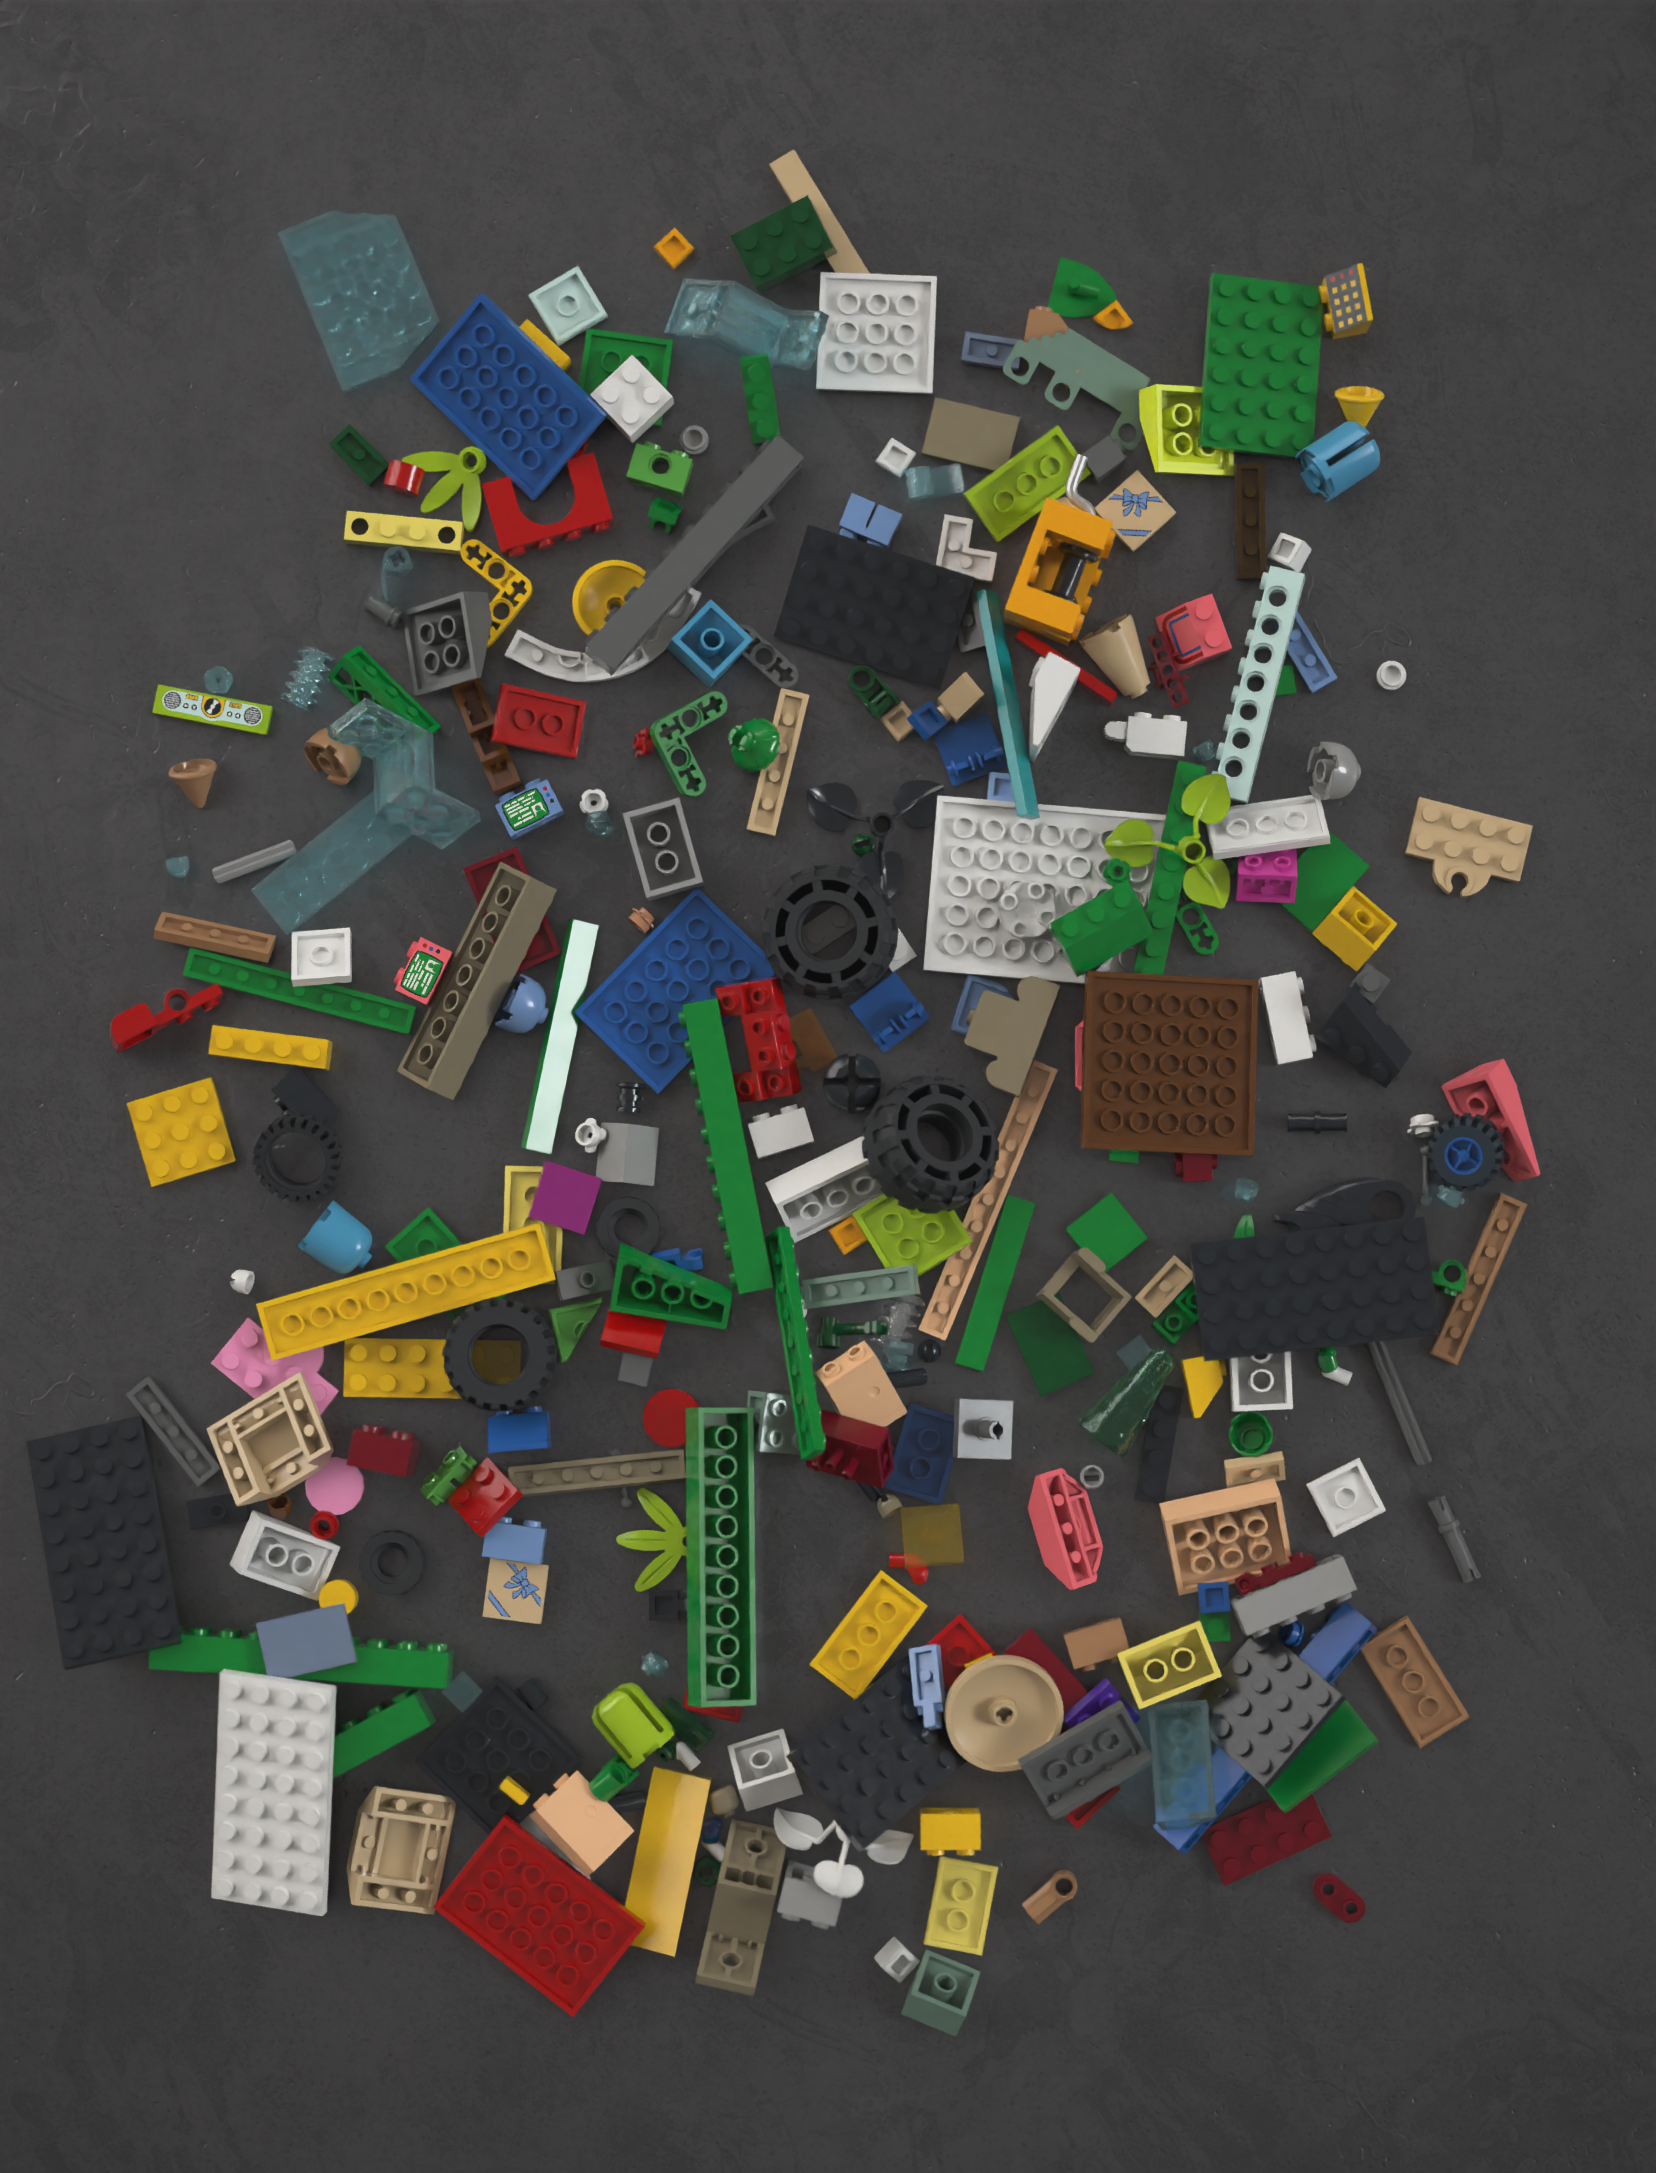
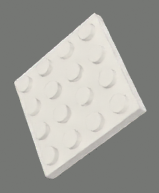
M821 272L816 390L932 394L937 276Z

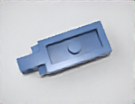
M938 1644L909 1648L914 1707L917 1708L918 1715H923L924 1728L930 1730L941 1729V1712L945 1711L946 1701L941 1647Z

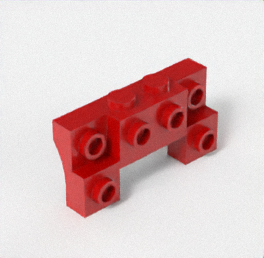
M766 978L750 982L727 984L715 988L721 1017L741 1015L751 1070H741L732 1074L738 1103L760 1101L770 1097L789 1096L802 1092L795 1058L796 1048L792 1042L790 1018L787 1015L780 978Z

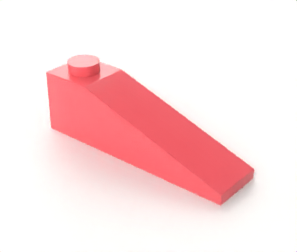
M1504 1058L1479 1065L1441 1086L1455 1115L1462 1116L1464 1113H1471V1116L1475 1117L1479 1114L1483 1116V1121L1491 1120L1494 1123L1492 1127L1495 1130L1499 1128L1502 1133L1500 1139H1504L1505 1147L1503 1148L1505 1158L1502 1161L1501 1168L1514 1183L1534 1178L1541 1174L1517 1085Z

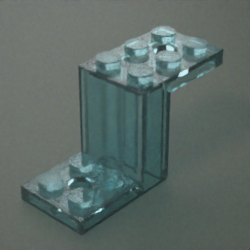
M683 279L664 333L678 338L707 339L739 357L768 353L770 368L810 370L816 359L820 340L826 331L829 315L822 311L785 309L736 281Z
M364 698L328 727V737L344 745H351L360 754L373 760L376 816L440 849H444L481 821L480 811L435 788L434 740L431 732L367 698Z

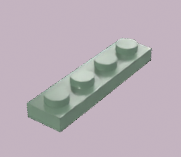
M916 1265L802 1280L806 1309L920 1294Z

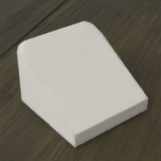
M1280 532L1267 558L1288 570L1300 572L1311 552V548L1305 541Z
M895 1937L891 1938L874 1957L880 1967L899 1983L920 1963Z

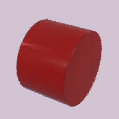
M390 460L383 486L401 494L418 496L425 471L406 462Z

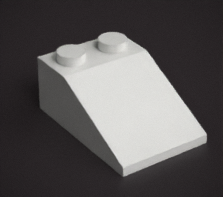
M252 1510L230 1565L241 1575L318 1601L319 1593L326 1583L340 1546L328 1540L316 1538L312 1533L284 1521Z

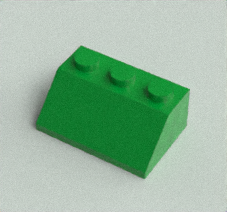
M1128 880L1123 881L1048 925L1050 932L1076 977L1081 976L1086 971L1097 967L1154 934L1143 906Z

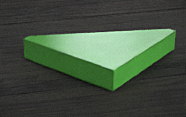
M602 1297L549 1310L561 1363L566 1362L603 1303Z

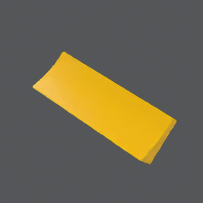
M657 1766L653 1768L625 1907L644 1921L646 1925L632 1942L631 1946L675 1957L712 1780L710 1777Z

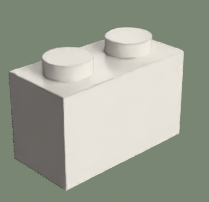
M797 1104L781 1108V1114L770 1117L769 1113H764L752 1117L753 1123L748 1124L758 1159L814 1143L804 1107L798 1109Z

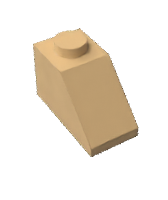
M964 672L938 697L937 703L940 706L937 709L947 721L952 720L957 724L983 703L984 693L967 672Z

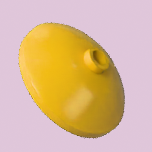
M608 560L589 568L579 578L572 598L573 614L581 630L587 636L596 628L600 631L607 623L604 620L611 611L610 607L616 604L621 608L626 602L624 597L634 586L639 588L645 581L643 576L646 571L631 562L622 560Z

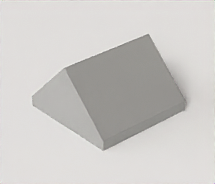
M601 1123V1128L606 1130V1138L599 1143L596 1177L601 1178V1182L654 1186L660 1128L625 1123Z

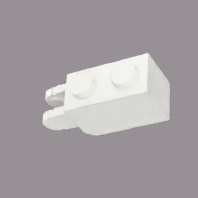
M1135 712L1134 716L1128 717L1127 722L1110 721V723L1105 725L1103 736H1105L1107 741L1110 740V742L1113 740L1114 742L1125 743L1124 749L1129 755L1182 760L1184 757L1187 721H1180V716L1163 715V719L1151 718L1152 714Z

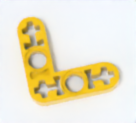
M471 539L466 541L461 547L460 554L463 562L499 590L489 605L492 622L500 627L496 630L492 625L489 634L490 639H488L487 644L488 648L497 641L531 598L533 587L526 576L479 540ZM479 547L478 552L485 560L488 555L492 556V558L486 561L483 570L478 568L482 566V562L477 558L468 559L469 553L467 550L469 548L474 550ZM496 563L503 565L505 568L504 575L499 579L491 578L488 573L490 566ZM515 583L517 585L525 583L526 593L524 595L518 593L513 599L514 602L518 603L516 607L509 600L503 598L505 594L511 598L515 592L513 588ZM499 604H505L510 609L508 617L502 620L495 618L493 615L494 608Z

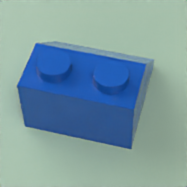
M541 1406L524 1408V1414H512L511 1410L495 1412V1416L488 1417V1453L552 1447L549 1411L542 1412Z

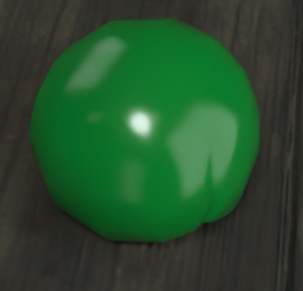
M1243 1411L1231 1420L1228 1437L1235 1452L1244 1457H1257L1269 1450L1273 1441V1428L1268 1419L1256 1411Z

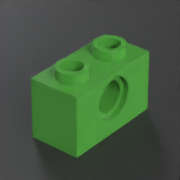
M644 442V445L636 443L626 476L627 481L684 498L693 468V461L688 458L689 455L678 450H672V453L660 450L661 446L651 442ZM658 462H665L668 464L669 469L664 474H656L653 471L654 465Z

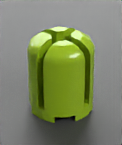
M633 1682L619 1685L594 1707L592 1714L593 1724L632 1769L645 1761L647 1756L658 1747L663 1746L675 1734V1729L641 1687Z

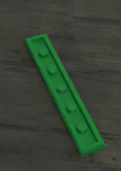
M1010 1195L1006 1197L955 1361L957 1364L984 1371L1034 1210L1035 1203Z

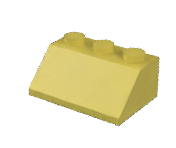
M1200 1621L1117 1653L1138 1709L1222 1677Z

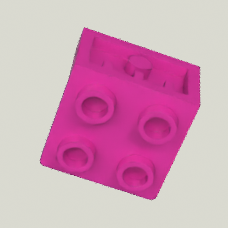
M1296 849L1239 856L1236 901L1295 903L1298 877Z

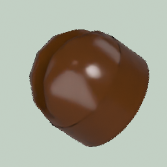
M281 1494L270 1498L267 1502L269 1513L275 1519L283 1520L291 1514L292 1504L288 1495Z

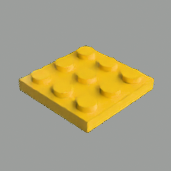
M211 1077L127 1103L151 1187L160 1186L237 1162Z

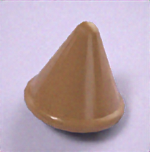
M210 759L187 760L170 768L168 775L176 782L193 805L200 809L206 803L217 764Z

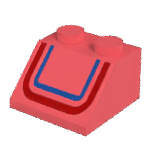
M1213 594L1184 603L1155 618L1159 632H1165L1172 653L1177 651L1181 653L1180 656L1173 659L1177 672L1227 655L1232 649Z

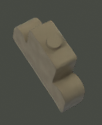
M1034 976L1026 977L1021 980L1017 988L1019 1001L984 990L977 1008L970 1009L966 1020L969 1029L964 1042L967 1048L997 1059L992 1061L986 1069L987 1080L996 1090L1017 1098L1021 1097L1059 997L1060 985Z

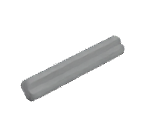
M287 840L212 869V873L217 883H223L295 856L297 851L294 843L291 840Z

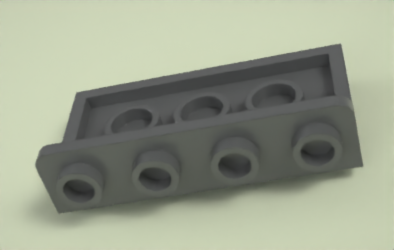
M1121 1700L1017 1759L1052 1820L1068 1815L1072 1810L1094 1800L1108 1789L1116 1787L1127 1778L1144 1771L1155 1761Z

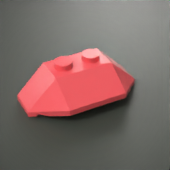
M1058 1468L1035 1476L1027 1509L1044 1565L1069 1590H1073L1096 1582V1573L1101 1561L1103 1544L1086 1489L1074 1478L1066 1474L1067 1472L1063 1468Z

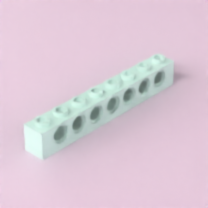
M1270 566L1269 573L1263 572L1259 589L1264 590L1262 600H1256L1252 618H1257L1254 630L1249 629L1245 646L1249 647L1247 658L1242 657L1239 664L1238 674L1242 675L1240 686L1234 685L1230 702L1235 703L1232 715L1227 714L1223 731L1228 732L1225 743L1220 742L1216 754V759L1220 760L1218 771H1212V774H1223L1226 776L1230 798L1233 801L1248 804L1305 582L1304 573ZM1277 592L1283 593L1286 596L1285 603L1279 607L1273 606L1270 603V597ZM1267 621L1278 623L1279 629L1275 634L1267 635L1262 631V627ZM1267 649L1272 653L1271 659L1267 663H1259L1255 660V655L1259 650ZM1254 677L1264 680V687L1258 692L1248 689V682ZM1251 705L1257 709V715L1254 719L1244 720L1241 717V710L1245 706ZM1238 734L1249 736L1250 742L1246 748L1239 749L1234 746L1233 740ZM1232 762H1238L1242 765V772L1237 777H1230L1226 774V768Z

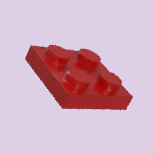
M487 1457L446 1500L469 1526L483 1538L523 1494L498 1466Z

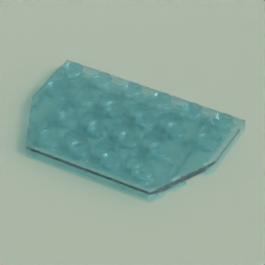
M331 210L278 232L344 393L398 372L440 324L396 215H373L361 212L360 214L341 213V211Z

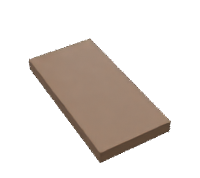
M1407 1615L1373 1635L1359 1651L1419 1748L1470 1718Z

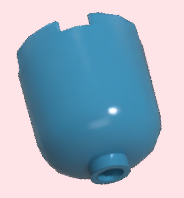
M333 1200L311 1227L312 1229L297 1246L337 1274H347L357 1266L363 1269L372 1255L368 1251L372 1245L373 1237L371 1231Z

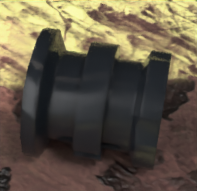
M615 1082V1085L619 1087V1093H616L618 1105L615 1111L641 1113L639 1101H642V1095H639L644 1084Z

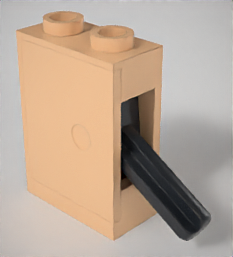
M865 1341L851 1347L846 1353L826 1363L821 1369L814 1372L838 1414L886 1427L907 1413L895 1389L920 1386L928 1381L927 1372L924 1368L886 1373L877 1356Z
M577 1770L571 1776L565 1773L553 1784L556 1790L550 1796L544 1793L533 1804L536 1810L530 1815V1818L587 1877L634 1832L619 1814L644 1809L646 1798L643 1792L639 1791L613 1797L607 1802H602L594 1796L589 1782Z

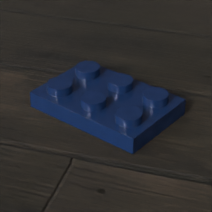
M909 1403L893 1456L894 1468L884 1488L941 1505L955 1459L952 1458L954 1416Z

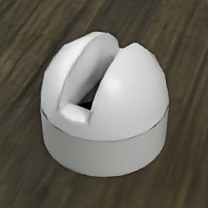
M236 1270L231 1275L235 1279L230 1281L231 1287L239 1293L249 1294L254 1284V1272Z

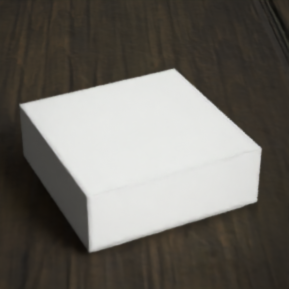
M891 437L877 458L876 464L900 479L916 453Z

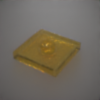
M959 1504L900 1508L905 1568L964 1563Z

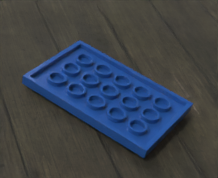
M481 293L476 297L409 379L508 477L510 476L511 480L532 500L537 499L567 464L566 462L574 456L608 416L485 293Z
M696 887L574 1013L657 1094H660L693 1060V1057L687 1058L684 1040H689L687 1028L681 1029L678 1012L684 1011L683 1005L717 998L715 988L720 986L772 978L776 973L766 958L765 952ZM735 1015L721 1017L723 1028Z

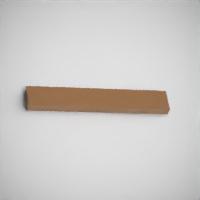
M1501 1192L1498 1194L1466 1268L1468 1284L1465 1294L1457 1292L1456 1297H1453L1440 1327V1334L1436 1336L1429 1354L1453 1365H1458L1528 1204Z

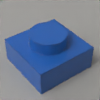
M930 700L907 718L924 741L948 723Z
M1228 1581L1197 1584L1200 1614L1231 1611Z

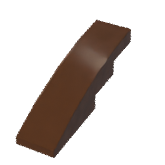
M479 678L451 687L495 796L522 786L507 746L490 742L495 716Z

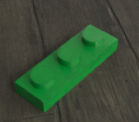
M768 353L739 357L752 444L765 442L767 439L773 441L777 435L780 436L769 355Z

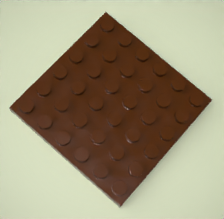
M1086 971L1080 1149L1254 1156L1258 980Z

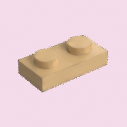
M1173 1255L1134 1299L1153 1317L1157 1318L1193 1279L1192 1271Z
M1282 1451L1266 1453L1257 1457L1224 1460L1227 1488L1272 1478L1275 1481L1286 1480Z

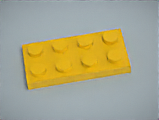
M880 1570L809 1665L855 1699L866 1689L928 1605L884 1571Z

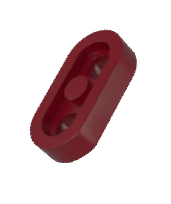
M1321 1873L1315 1877L1312 1883L1314 1896L1342 1921L1355 1923L1364 1916L1366 1908L1363 1899L1332 1873ZM1325 1884H1332L1333 1891L1330 1894L1323 1893V1886ZM1354 1903L1356 1910L1353 1913H1347L1345 1910L1347 1904Z

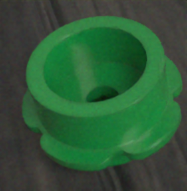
M1113 858L1108 861V865L1103 867L1102 874L1106 878L1107 883L1115 887L1125 880L1129 882L1131 867L1128 862L1121 861L1119 858ZM1119 870L1120 874L1115 875L1114 871Z

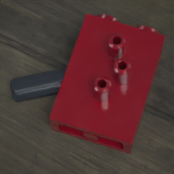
M821 1409L822 1432L826 1437L825 1451L812 1460H806L807 1467L815 1471L840 1476L845 1480H854L870 1501H877L883 1496L884 1493L881 1488H883L894 1468L889 1428Z

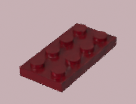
M517 846L463 868L478 906L500 862L529 875ZM487 910L484 911L483 918L488 914ZM546 914L516 974L562 954ZM491 936V937H492V940H493V942H494V944H495L496 941H497V938Z
M1313 1794L1309 1795L1286 1814L1283 1813L1272 1797L1210 1825L1202 1835V1839L1224 1886L1332 1837Z

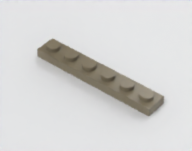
M684 1449L514 1466L508 1467V1478L523 1494L522 1497L686 1481Z

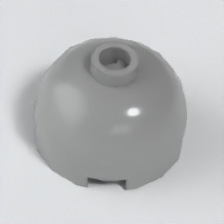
M1322 741L1319 747L1312 748L1308 758L1307 773H1312L1314 786H1309L1310 792L1318 800L1343 798L1355 787L1361 775V767L1351 749L1341 743Z

